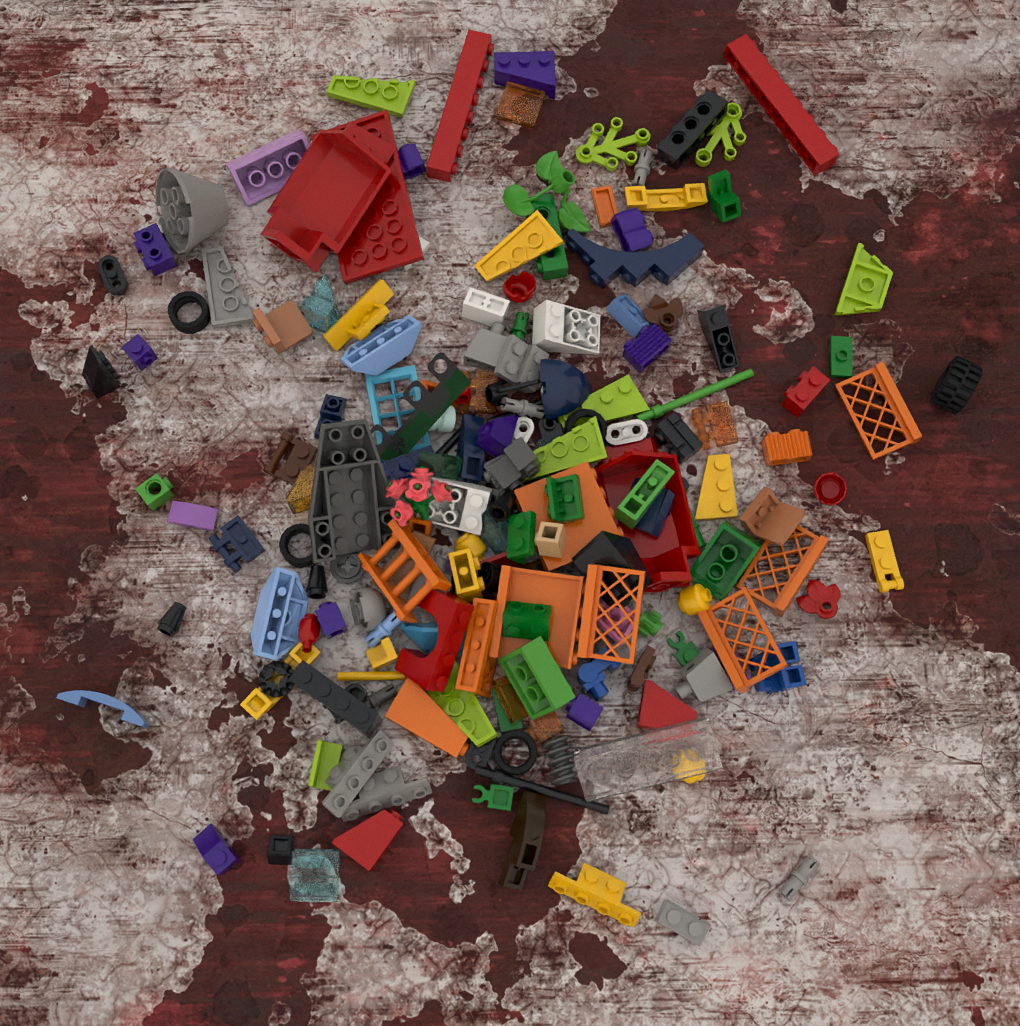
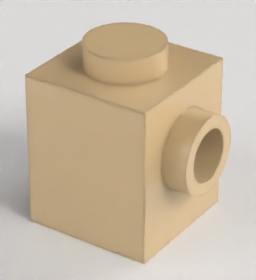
M541 521L534 540L535 546L538 547L539 555L562 558L567 540L564 525Z

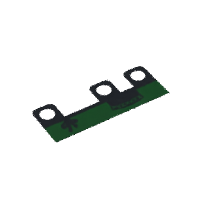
M438 353L428 364V370L440 381L431 393L418 380L413 381L404 391V398L414 407L415 411L391 437L379 424L374 425L370 430L371 434L374 431L382 432L384 436L383 442L376 445L379 456L392 470L471 383L444 353ZM438 359H443L447 363V369L443 373H437L434 370V363ZM413 387H419L422 390V397L418 401H413L409 396V392Z

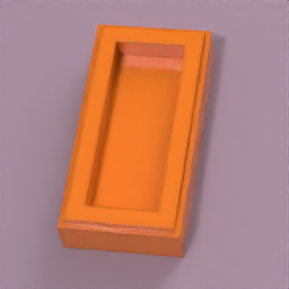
M611 185L591 189V196L600 228L612 226L611 219L614 214L618 213Z

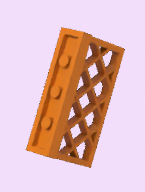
M880 362L867 371L835 384V388L872 461L909 444L913 445L922 438V434L884 362ZM872 374L876 382L874 388L861 385L863 378ZM847 385L857 387L854 397L846 395L842 387ZM859 388L872 392L868 402L856 398ZM874 393L884 397L885 403L883 407L871 403ZM854 402L867 406L863 416L854 413L852 409ZM869 407L881 411L878 421L865 417ZM884 412L893 415L895 419L893 426L880 422ZM864 421L876 424L873 434L863 431L862 424ZM878 426L891 429L888 439L875 435ZM893 430L902 433L905 441L901 443L890 441ZM874 439L886 443L884 450L876 454L871 446Z
M799 525L793 531V535H790L787 539H794L797 549L785 551L783 545H780V553L769 555L767 547L772 543L765 541L736 585V589L741 590L745 588L743 584L747 579L756 577L759 588L751 590L747 588L751 597L774 610V613L780 617H783L827 547L829 540L823 535L819 537ZM806 536L813 540L810 546L800 548L797 538ZM798 553L800 562L789 566L786 555ZM783 556L786 567L773 569L771 559ZM768 560L770 570L758 572L756 564L759 561ZM787 571L788 581L777 584L775 573ZM771 574L774 585L762 587L759 577ZM776 589L777 598L774 603L765 598L763 591Z
M594 563L588 564L577 657L628 664L635 663L646 571ZM604 571H611L618 578L610 587L603 581ZM618 572H619V573H626V574L621 577V576L618 574ZM630 574L640 575L638 586L631 591L623 579ZM619 582L628 591V594L620 600L610 590ZM602 585H603V587H604L606 590H604V591L601 593V589H602ZM638 589V593H637V597H636V596L634 595V592ZM606 592L615 601V604L607 610L600 604V598ZM631 595L636 602V609L628 614L621 602ZM618 605L625 614V617L615 623L608 612ZM600 608L603 613L598 616ZM633 613H635L634 620L631 617ZM605 615L613 626L602 633L597 626L598 619ZM628 618L633 625V632L625 636L618 625ZM615 628L622 637V640L615 646H612L605 635ZM632 636V641L630 643L628 638ZM602 638L610 649L604 654L594 653L595 643ZM625 641L631 649L630 658L620 657L615 648ZM612 651L615 656L607 654Z
M746 587L712 605L708 610L697 612L735 689L741 694L750 690L749 687L788 667L784 656ZM745 595L748 600L745 610L736 608L737 599ZM721 608L729 609L725 621L717 619L714 612ZM733 611L744 613L740 625L730 622ZM748 615L757 617L758 622L755 629L745 627ZM728 626L739 628L735 640L726 637L725 634ZM743 630L754 632L750 644L740 642ZM758 634L767 636L766 648L755 646ZM738 645L749 648L745 659L736 656L735 653ZM753 649L764 652L761 664L750 661ZM769 653L777 655L781 662L774 667L765 665ZM748 664L759 667L757 676L750 680L746 675Z
M474 598L472 604L474 609L468 623L455 689L490 698L498 658L488 657L498 602Z

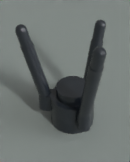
M505 380L488 384L485 388V398L488 403H493L494 407L505 406L501 401L503 397H507V391L539 384L540 381H528L507 387L501 386L508 383Z

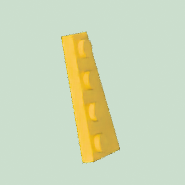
M536 210L474 266L489 283L564 244V241L541 213Z

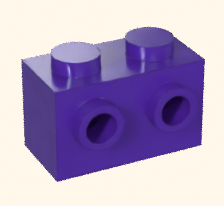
M157 223L133 233L137 240L133 243L139 254L143 252L145 258L142 261L147 271L151 269L153 274L157 276L178 266Z

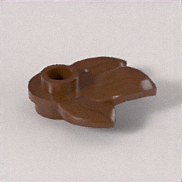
M655 294L651 300L650 308H645L642 312L644 318L649 323H656L663 331L670 332L676 328L678 324L677 319L683 313V306L678 297L667 303L663 298ZM667 320L670 324H666L663 321Z

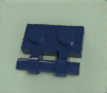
M239 515L220 528L225 534L222 538L219 539L216 534L209 537L214 551L220 553L224 559V564L227 568H231L234 573L242 569L238 563L239 559L243 557L248 564L266 551ZM230 542L236 548V551L232 554L226 548Z

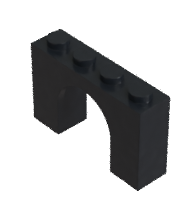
M303 660L289 678L298 689L314 700L316 699L369 739L383 721L379 713Z

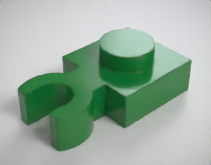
M678 631L676 636L679 638V642L674 643L669 638L667 639V644L678 651L673 656L683 668L700 651L692 641L686 644L683 633Z
M491 784L489 791L481 785L474 786L475 790L482 792V797L479 799L472 798V802L479 804L488 801V808L511 811L514 787Z

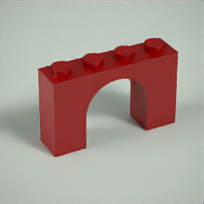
M432 589L417 606L431 613L437 621L438 640L436 646L429 655L424 654L420 650L402 648L395 669L427 691L444 692L474 605L449 591Z

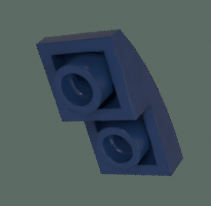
M329 394L325 395L320 409V418L314 432L316 439H319L321 424L342 422L347 402L346 398Z

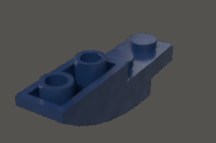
M462 414L456 457L459 458L455 481L477 485L479 481H482L485 450L476 444L479 436L478 430L485 424L482 417Z

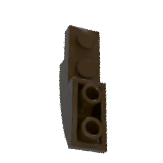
M524 790L509 833L514 838L498 882L504 887L522 891L528 871H535L545 826L546 804L544 795Z

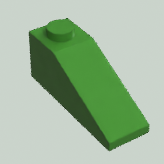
M656 459L617 507L615 518L633 530L675 471Z

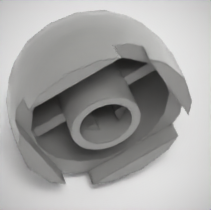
M362 587L352 589L350 595L354 594V600H350L354 623L355 625L360 624L362 628L358 630L360 633L371 632L378 628L377 626L386 619V612L389 611L388 600L386 598L383 599L381 593L373 588Z

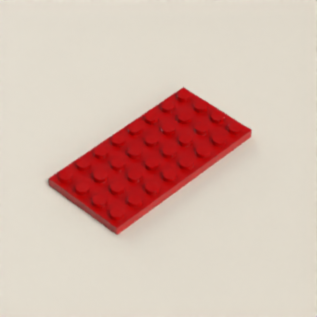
M387 110L351 121L397 148L390 115ZM348 123L343 124V125H340V126H337V127H334V128H331V129H332V130H337V129H339V130H344V129L346 128V126L348 125ZM318 133L311 135L312 142ZM398 148L387 164L392 169L391 173L337 254L345 284L424 260Z

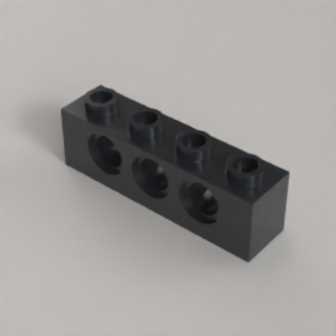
M709 89L703 95H700L695 105L684 113L682 120L678 124H674L668 136L662 138L658 143V159L678 170L727 114L728 101Z

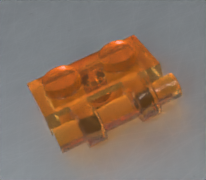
M476 370V378H470L469 371H462L471 381L469 387H475V396H471L466 404L458 403L460 405V413H468V407L475 405V413L496 414V407L493 406V403H488L485 398V388L488 384L497 382V375L494 374V371Z
M727 401L707 405L705 408L707 414L701 415L699 408L691 410L693 415L692 423L693 426H696L697 437L703 443V451L711 449L709 443L711 440H715L716 447L738 443V435ZM704 423H710L712 432L706 433Z

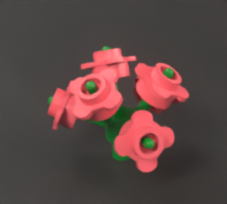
M423 466L415 468V472H410L413 479H393L386 487L388 491L385 495L386 498L390 496L397 500L401 496L410 503L397 500L396 506L390 510L391 516L398 521L401 527L406 526V521L412 519L413 511L419 513L421 520H427L430 517L427 511L429 508L428 503L434 499L440 503L445 500L449 502L453 500L450 495L452 493L451 488L447 483H440L435 480L433 482L434 486L431 488L430 482L433 472H429V468H424ZM431 488V492L433 495L427 498L428 489Z

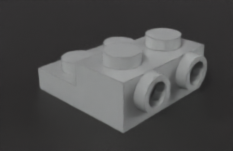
M508 335L494 374L511 385L534 380L540 381L541 359H548L549 354L535 344L528 345L515 335ZM540 381L539 384L520 388L519 390L524 393H532L537 391L542 383Z

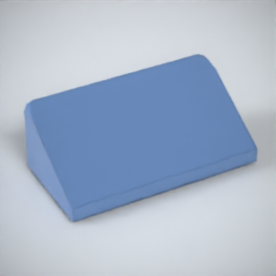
M627 294L613 299L607 307V311L633 338L639 335L638 333L643 327L652 325V323H649L644 318L642 310Z

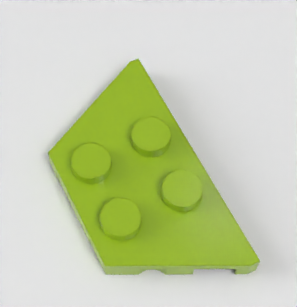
M858 243L834 315L880 312L893 272L886 265H883L875 255L871 256L863 249L864 245L862 243Z

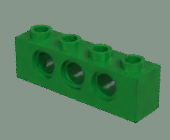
M553 193L544 194L531 202L534 211L526 218L538 210L562 239ZM564 244L538 257L539 261H536L537 272L542 274L543 281L567 277L568 263ZM552 254L554 257L549 258L545 255Z

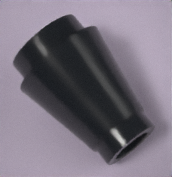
M505 491L491 503L490 515L493 519L504 521L510 517L516 499L513 492Z
M322 565L311 566L306 587L308 597L311 599H323L328 592L324 566Z
M174 602L158 621L159 626L157 630L173 637L175 633L179 632L186 607L181 603Z

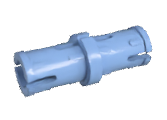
M395 609L377 626L378 628L365 636L366 642L372 640L368 644L369 646L376 647L380 640L390 636L393 633V629L402 622L395 615Z

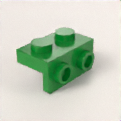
M573 474L556 479L551 476L546 477L545 493L549 497L550 506H548L547 511L550 519L559 524L585 519L579 475Z
M530 510L509 517L507 558L518 564H524L526 557L534 556L535 512Z
M507 601L503 612V637L534 640L541 636L543 641H549L552 606Z

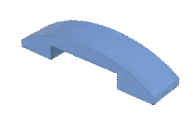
M76 690L58 693L56 697L85 708L89 699L124 711L121 718L123 721L147 729L150 726L148 721L133 707L106 694Z

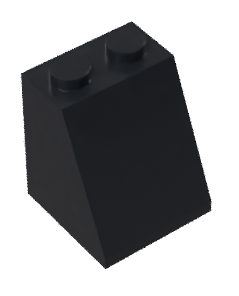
M601 531L571 558L585 578H587L588 564L594 563L646 571L643 592L653 582L631 539ZM604 571L603 581L610 587L618 578L613 572ZM618 572V574H619L621 577L626 574V573H619V572ZM630 574L623 579L631 591L638 586L640 575ZM621 582L610 589L618 600L628 594V591ZM602 585L601 593H602L604 590H606V589L603 587V585ZM638 589L634 592L635 596L638 593ZM608 592L601 596L608 606L615 604V601ZM631 595L621 602L623 607L630 604V601L633 599Z

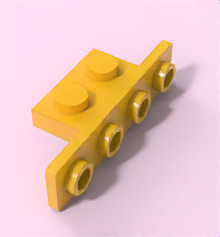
M379 279L323 335L325 340L334 350L338 351L351 337L358 340L368 337L371 330L376 325L382 323L385 320V316L390 312L384 304L394 295L393 291L383 279Z
M583 863L576 881L558 872H554L549 881L548 887L552 888L555 892L569 896L579 904L596 909L600 914L608 915L623 925L634 927L641 916V912L620 903L627 885L626 882L586 863Z

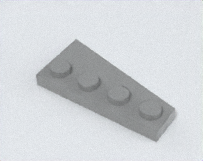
M223 247L201 249L213 329L252 323L254 317Z

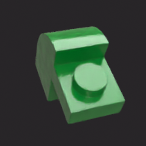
M723 170L708 176L709 190L706 191L714 215L722 223L741 216L740 200L732 192L730 173L727 170Z

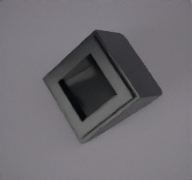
M270 835L267 853L270 865H292L294 835Z

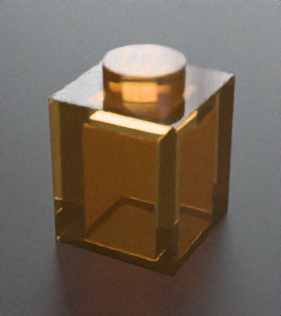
M552 711L530 721V728L527 731L534 741L538 740L539 744H542L564 731L565 728L556 712Z

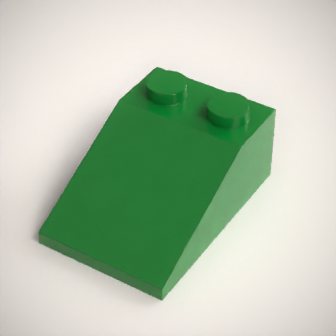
M725 520L690 569L692 582L708 588L711 594L718 600L725 599L763 545Z

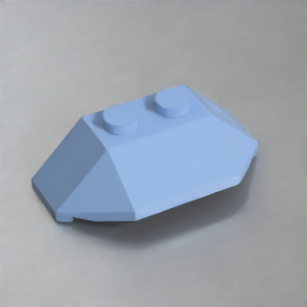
M407 315L403 319H396L383 324L372 331L365 339L358 340L350 345L340 360L352 371L377 376L411 354L422 327L421 322L411 315Z
M275 567L261 589L251 630V640L255 656L277 661L299 643V623L306 614L308 598L299 581L297 572Z

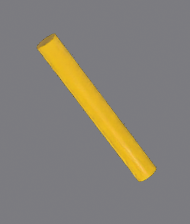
M399 671L338 672L337 680H406V676Z

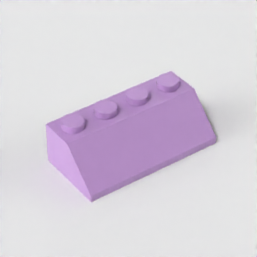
M301 130L293 131L225 164L247 206L283 188L310 146L305 134Z

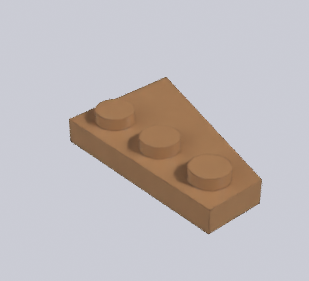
M418 530L414 531V535L430 555L437 539ZM403 545L383 566V572L403 552ZM409 558L389 578L394 587L415 567V562L412 558ZM374 579L369 582L378 586ZM416 579L400 594L402 598L408 600Z

